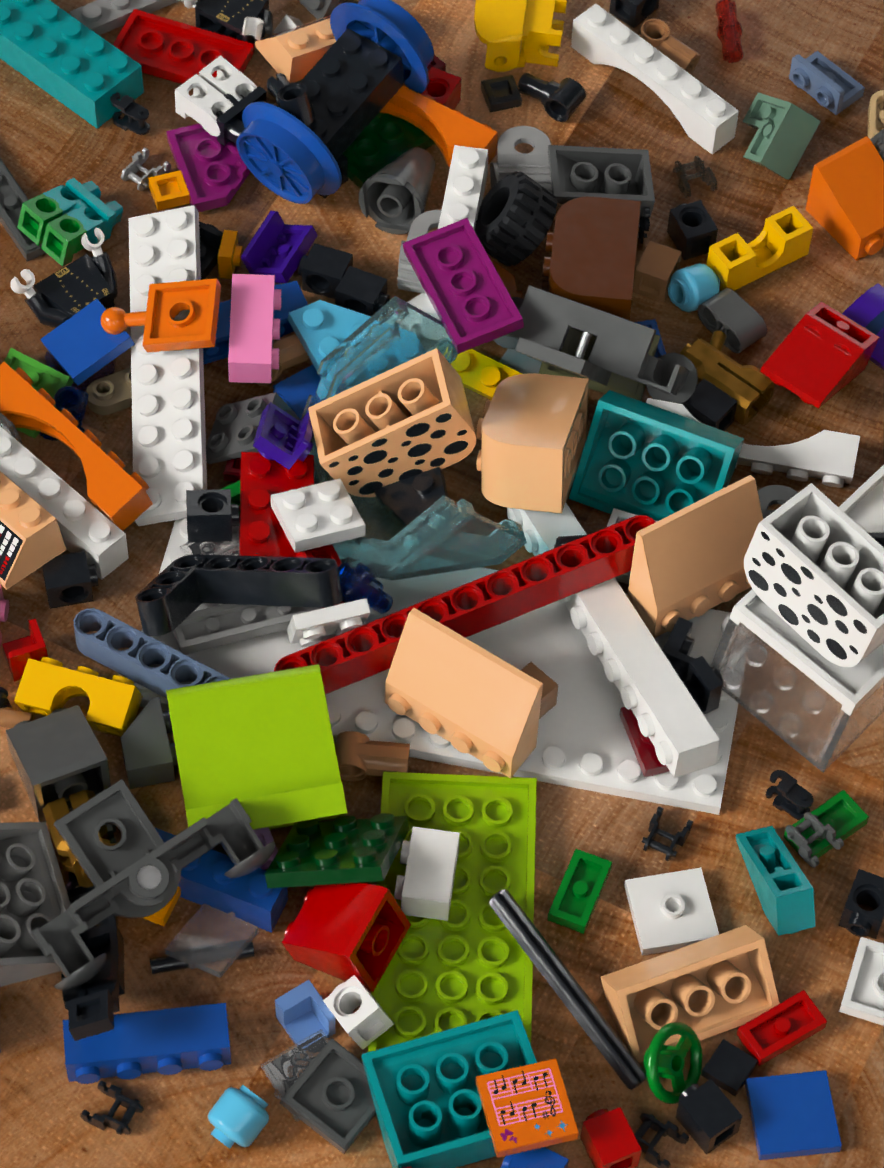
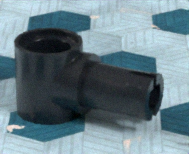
M526 72L518 82V90L521 94L541 101L547 114L559 122L567 121L586 97L582 85L570 78H565L560 83L555 81L548 82Z
M282 73L276 74L278 80L271 76L267 81V88L276 97L278 106L295 116L306 126L310 125L315 120L316 115L306 85L300 82L290 83Z

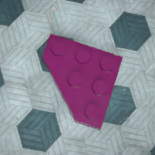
M200 123L166 131L167 141L177 168L181 170L188 188L191 206L195 205L198 212L227 206L251 173L241 159L236 143L230 141L223 146L217 141V137L209 134Z

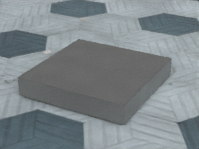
M333 1038L329 1040L280 1100L282 1106L343 1154H345L376 1115L363 1062Z

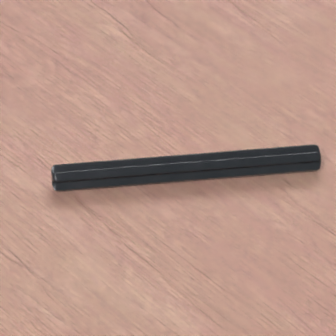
M506 889L496 892L489 900L490 907L626 1087L632 1090L640 1086L647 1078L645 1070L510 892Z

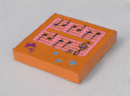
M556 1058L476 1076L477 1090L497 1158L578 1139L579 1132Z

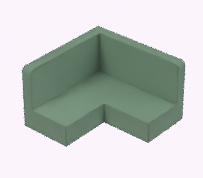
M758 92L742 121L750 127L758 129L743 157L752 163L768 168L782 178L790 179L821 121L793 103Z

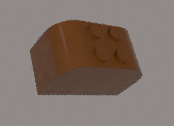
M579 197L563 204L556 214L554 232L547 231L545 252H550L551 256H544L542 277H549V281H542V290L630 321L641 201Z

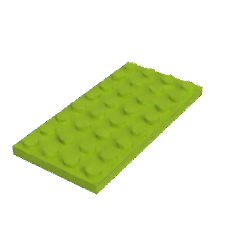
M383 772L381 814L391 813L394 817L407 816L409 832L404 840H411L413 827L458 832L460 837L448 921L405 915L411 926L374 992H371L394 1025L368 1045V1052L516 1010L519 1012L531 1045L533 962L490 907L489 900L496 892L502 889L508 890L534 924L537 778L511 777L510 779L509 777ZM402 845L384 881H377V885L388 888L393 897L395 895L397 875L405 876L406 864H400ZM395 899L401 908V900Z

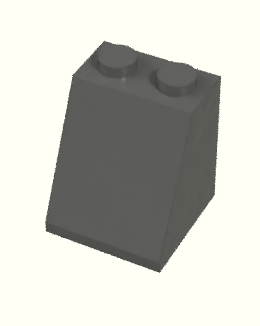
M79 705L56 709L50 715L33 721H22L13 728L5 730L10 753L39 822H46L42 809L49 802L64 797L71 812L73 807L69 795L83 790L94 791L96 796L111 786L107 757Z

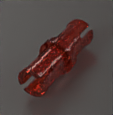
M721 0L715 5L718 18L716 33L718 39L721 40L723 60H728V63H735L744 56L741 45L742 26L737 20L736 3L734 1L731 2V0Z

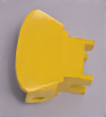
M476 0L474 26L479 40L487 44L485 68L495 72H506L515 68L525 67V63L558 67L559 54L549 53L548 51L549 46L560 47L564 21L553 19L554 12L565 13L567 0Z

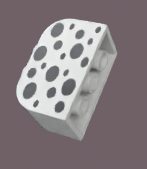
M810 483L759 522L744 557V570L748 582L757 596L814 649L836 665L852 667L884 643V547Z

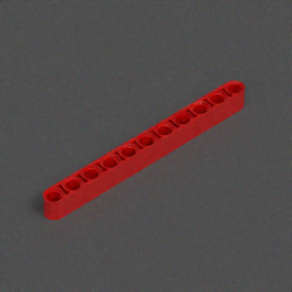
M646 515L631 517L287 655L276 663L274 671L319 664L325 694H328L390 669L408 614L413 607L463 637H469L630 572L636 532L655 523V520Z

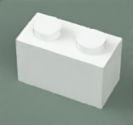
M413 827L411 840H403L400 864H406L405 876L397 875L394 898L401 900V909L405 915L448 921L459 852L460 833Z

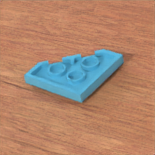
M322 300L313 302L288 314L290 325L331 397L427 353L414 330Z

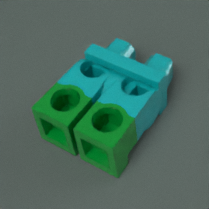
M75 178L66 181L65 186H57L23 202L17 228L38 246L42 244L41 249L63 267L72 262L75 253L84 249L81 243L84 233L87 234L88 240L92 244L98 243L94 233L95 228L102 230L105 236L104 241L110 239L113 226L121 221L123 207L115 200L103 203L100 200V188L93 181L81 184Z

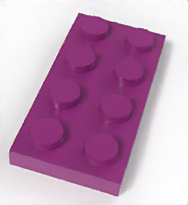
M468 218L403 243L404 253L458 354L524 328L521 314Z

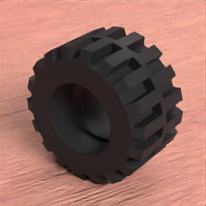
M521 171L512 172L501 179L482 200L474 231L486 253L506 266L517 265L526 259L540 245L552 225L557 207L556 196Z

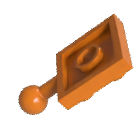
M217 278L149 284L146 311L126 313L122 308L110 307L101 316V326L105 332L111 335L120 334L127 327L145 326L142 346L146 352L215 347L221 284ZM190 310L189 315L181 321L174 320L180 311Z

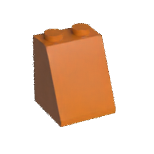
M867 136L814 165L805 209L856 261L867 255L876 254L884 246V161Z

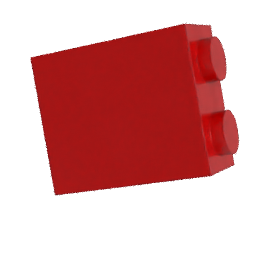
M367 883L315 885L307 892L304 905L296 919L287 926L282 944L295 961L343 981H347L355 975L370 992H374L411 924L388 888Z

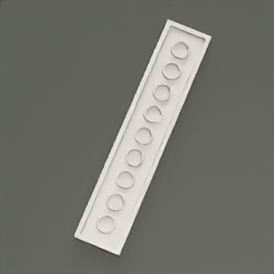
M195 205L129 218L130 312L147 310L149 284L201 280L199 212ZM190 310L180 311L174 320L181 321L189 315ZM145 326L130 327L131 338L135 343L131 347L133 472H136L148 484L149 488L146 490V493L153 503L135 520L138 526L187 518L186 490H207L203 348L146 352L142 346Z

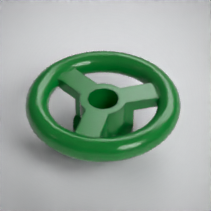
M672 1022L663 1026L653 1037L644 1055V1069L649 1087L657 1099L667 1104L679 1103V1096L688 1087L698 1083L701 1075L702 1048L698 1036L690 1026L681 1022ZM672 1035H681L676 1047L664 1045ZM690 1050V1068L687 1078L684 1080V1058ZM660 1078L671 1079L673 1092L667 1091L662 1086Z

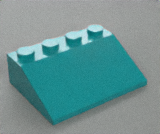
M609 390L598 400L569 499L612 514L613 508L636 515H646L659 521L727 487L733 475L744 438Z
M518 1010L361 1054L382 1137L392 1168H457L496 1156L477 1090L476 1076L537 1063Z

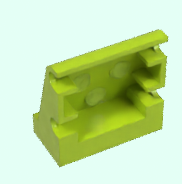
M319 664L166 690L188 827L204 817L205 819L209 818L226 807L235 798L238 799L252 822L249 825L253 830L267 827L269 830L293 826L297 822L313 819L323 821L347 815L344 789L341 782Z

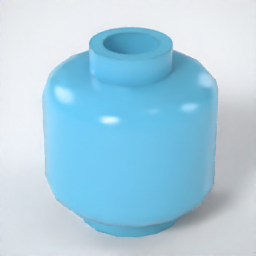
M701 263L676 270L671 276L668 285L670 300L685 312L696 311L699 305L720 292L718 276L709 266Z
M244 1085L240 1089L234 1087L227 1088L208 1113V1120L215 1127L211 1135L229 1149H231L234 1143L241 1147H249L269 1121L268 1112L265 1110L269 1104Z

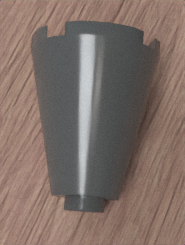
M419 147L410 148L364 182L359 191L358 202L366 218L370 216L377 222L375 227L391 234H406L409 232L414 219L424 213L436 167L433 156L425 149Z

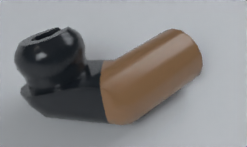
M0 687V726L13 728L22 721H33V713L18 711L12 708L7 699V690Z

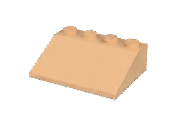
M749 475L636 532L627 597L654 638L667 631L671 632L679 617L685 620L700 617L709 609L722 602H728L737 594L751 588L744 570V557L759 522L763 520L756 480L753 476Z
M413 607L408 614L385 681V703L395 713L406 715L419 723L426 732L441 736L451 742L452 746L458 751L471 754L481 760L491 771L500 772L511 779L536 748L543 683Z

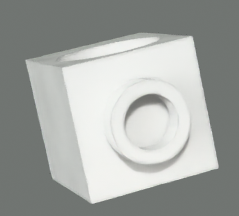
M355 975L346 982L339 984L323 1000L347 1034L362 1050L394 1025L373 995ZM360 1006V1008L353 1013V1011Z

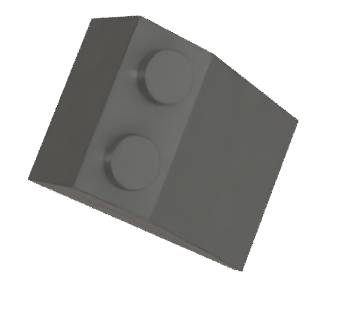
M562 145L548 146L552 193L556 196L557 203L563 205L579 197L641 201L639 223L640 218L644 216L645 207L650 208L651 216L655 196L648 150Z

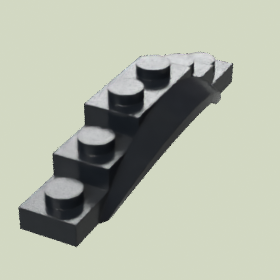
M69 872V881L65 888L70 904L95 889L94 885L91 887L79 886L75 873ZM113 914L80 935L94 958L106 952L107 959L102 969L86 983L73 989L62 990L64 1006L69 1011V1031L75 1041L113 1030L114 1013L120 1011L119 995L125 994L124 938L118 929V916ZM61 972V981H62V980L65 978V976H64L63 973Z

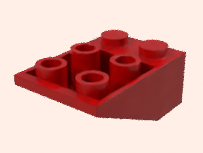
M821 301L804 315L762 365L760 372L769 377L776 385L785 387L798 395L803 402L814 405L819 409L865 370L880 337Z

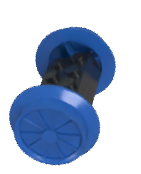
M360 0L358 3H342L332 11L330 25L336 42L300 81V83L305 84L316 115L315 120L310 125L306 126L279 106L277 107L265 102L250 103L243 110L242 121L245 129L236 140L238 153L251 173L278 196L293 203L306 204L316 194L331 195L337 192L342 184L341 171L336 162L403 84L420 94L427 88L429 83L427 67L434 58L431 40L419 22L404 8L391 0Z

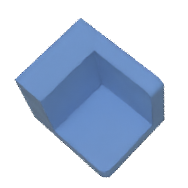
M310 980L305 981L275 999L276 1018L296 1047L319 1034L322 1035L320 1039L324 1038V1040L336 1034L335 1016L323 1002V998ZM320 1039L314 1041L313 1043L309 1044L308 1046H306V1047H304V1048H302V1049H306L307 1047L311 1046L312 1044H314L315 1042L319 1041Z

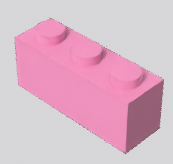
M232 274L228 354L229 382L272 383V369L279 370V348H273V340H280V319L274 318V310H281L282 289H275V275Z

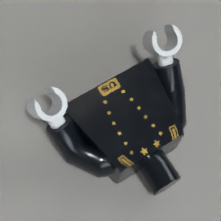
M176 0L183 1L184 6L188 9L195 8L196 27L254 45L256 40L271 36L273 33V14L269 11V0Z
M95 228L94 230L95 236L98 239L97 244L89 242L86 233L83 234L81 239L82 246L86 250L92 251L93 257L90 258L88 254H85L35 284L33 272L28 269H23L20 272L21 277L26 281V285H22L17 277L11 280V289L15 293L25 294L27 297L25 302L43 325L56 328L95 299H98L106 309L115 307L114 299L118 295L116 273L108 253L102 251L101 245L104 242L105 236L101 229Z

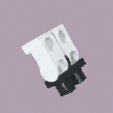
M221 55L200 70L199 75L195 74L175 89V112L185 119L188 116L193 118L209 134L216 136L217 141L223 146L230 141L236 143L238 136L244 131L242 113L247 105L253 102L267 103V91L260 86L257 87L254 82ZM217 71V76L214 78L212 74ZM193 89V95L190 96L188 92Z

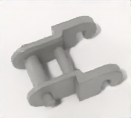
M143 148L142 153L138 151L132 156V162L122 170L121 175L123 181L131 179L137 183L139 191H144L149 187L148 177L169 173L171 169V164L167 161L163 164L164 168L159 165L150 171L141 166L149 157L150 151L147 148ZM139 170L145 173L142 178L136 175Z

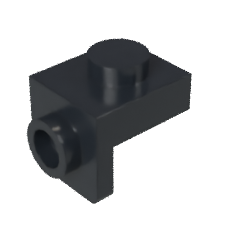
M700 656L689 662L684 685L705 715L719 707L724 683L717 668L714 666L710 667L704 657Z

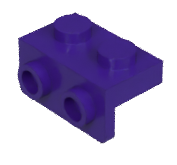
M270 211L242 253L241 259L250 274L275 275V283H288L299 266L303 255H306L318 235L313 225H285L278 211Z
M270 402L262 412L253 447L264 458L275 460L288 470L297 459L301 462L304 461L314 445L310 441L314 434L309 411L299 421Z

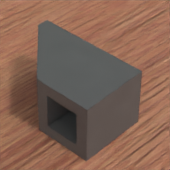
M159 697L151 698L121 736L122 753L129 789L175 781L174 766L178 765L175 743H169L167 735L168 733H173L169 710L162 711Z

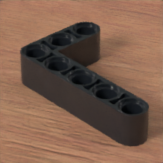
M193 554L173 561L135 596L143 633L146 636H160L173 631L202 603L324 608L340 603L344 599L338 565L334 559Z

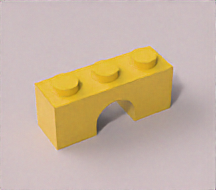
M793 205L766 218L760 235L748 244L737 232L709 246L707 266L718 276L721 291L725 288L735 291L808 255L813 227Z
M42 657L41 661L28 658L14 702L22 711L44 717L50 715L56 709L63 708L64 704L71 698L84 696L90 700L86 720L93 730L121 737L136 719L143 696L134 686V681L117 675H113L112 680L99 677L97 671L83 666H77L76 670L64 668L62 662L48 657Z

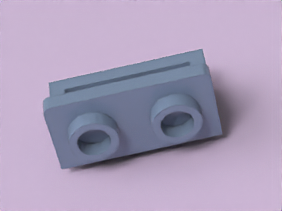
M816 51L806 59L799 54L792 58L789 79L795 86L803 89L821 106L826 107L833 114H839L863 96L865 87L820 52Z

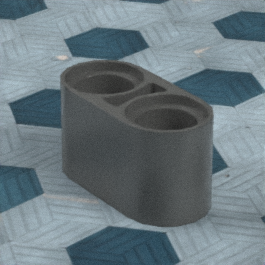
M730 288L723 289L697 308L702 324L712 334L715 331L724 332L727 336L724 345L734 353L742 352L767 334L766 323L760 314Z

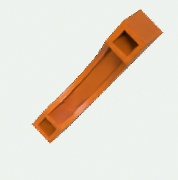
M405 84L380 111L404 119L421 129L435 142L449 167L451 165L454 145L488 149V165L497 155V131L487 124L479 123L466 117L458 110H452L436 102L430 96H424L409 89Z
M5 361L0 364V413L12 422L15 428H25L45 433L71 448L82 461L87 479V496L93 506L124 531L153 504L146 493V490L149 488L148 484L136 472L129 475L123 469L125 464L113 451L110 450L106 454L100 448L102 443L90 430L87 429L83 433L77 428L79 423L68 410L64 408L60 412L54 407L56 404L55 400L43 388H40L38 391L31 386L33 384L32 379L20 367L13 370Z

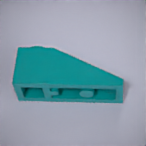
M773 826L736 834V842L764 914L778 936L794 934L800 930L816 927L813 886Z

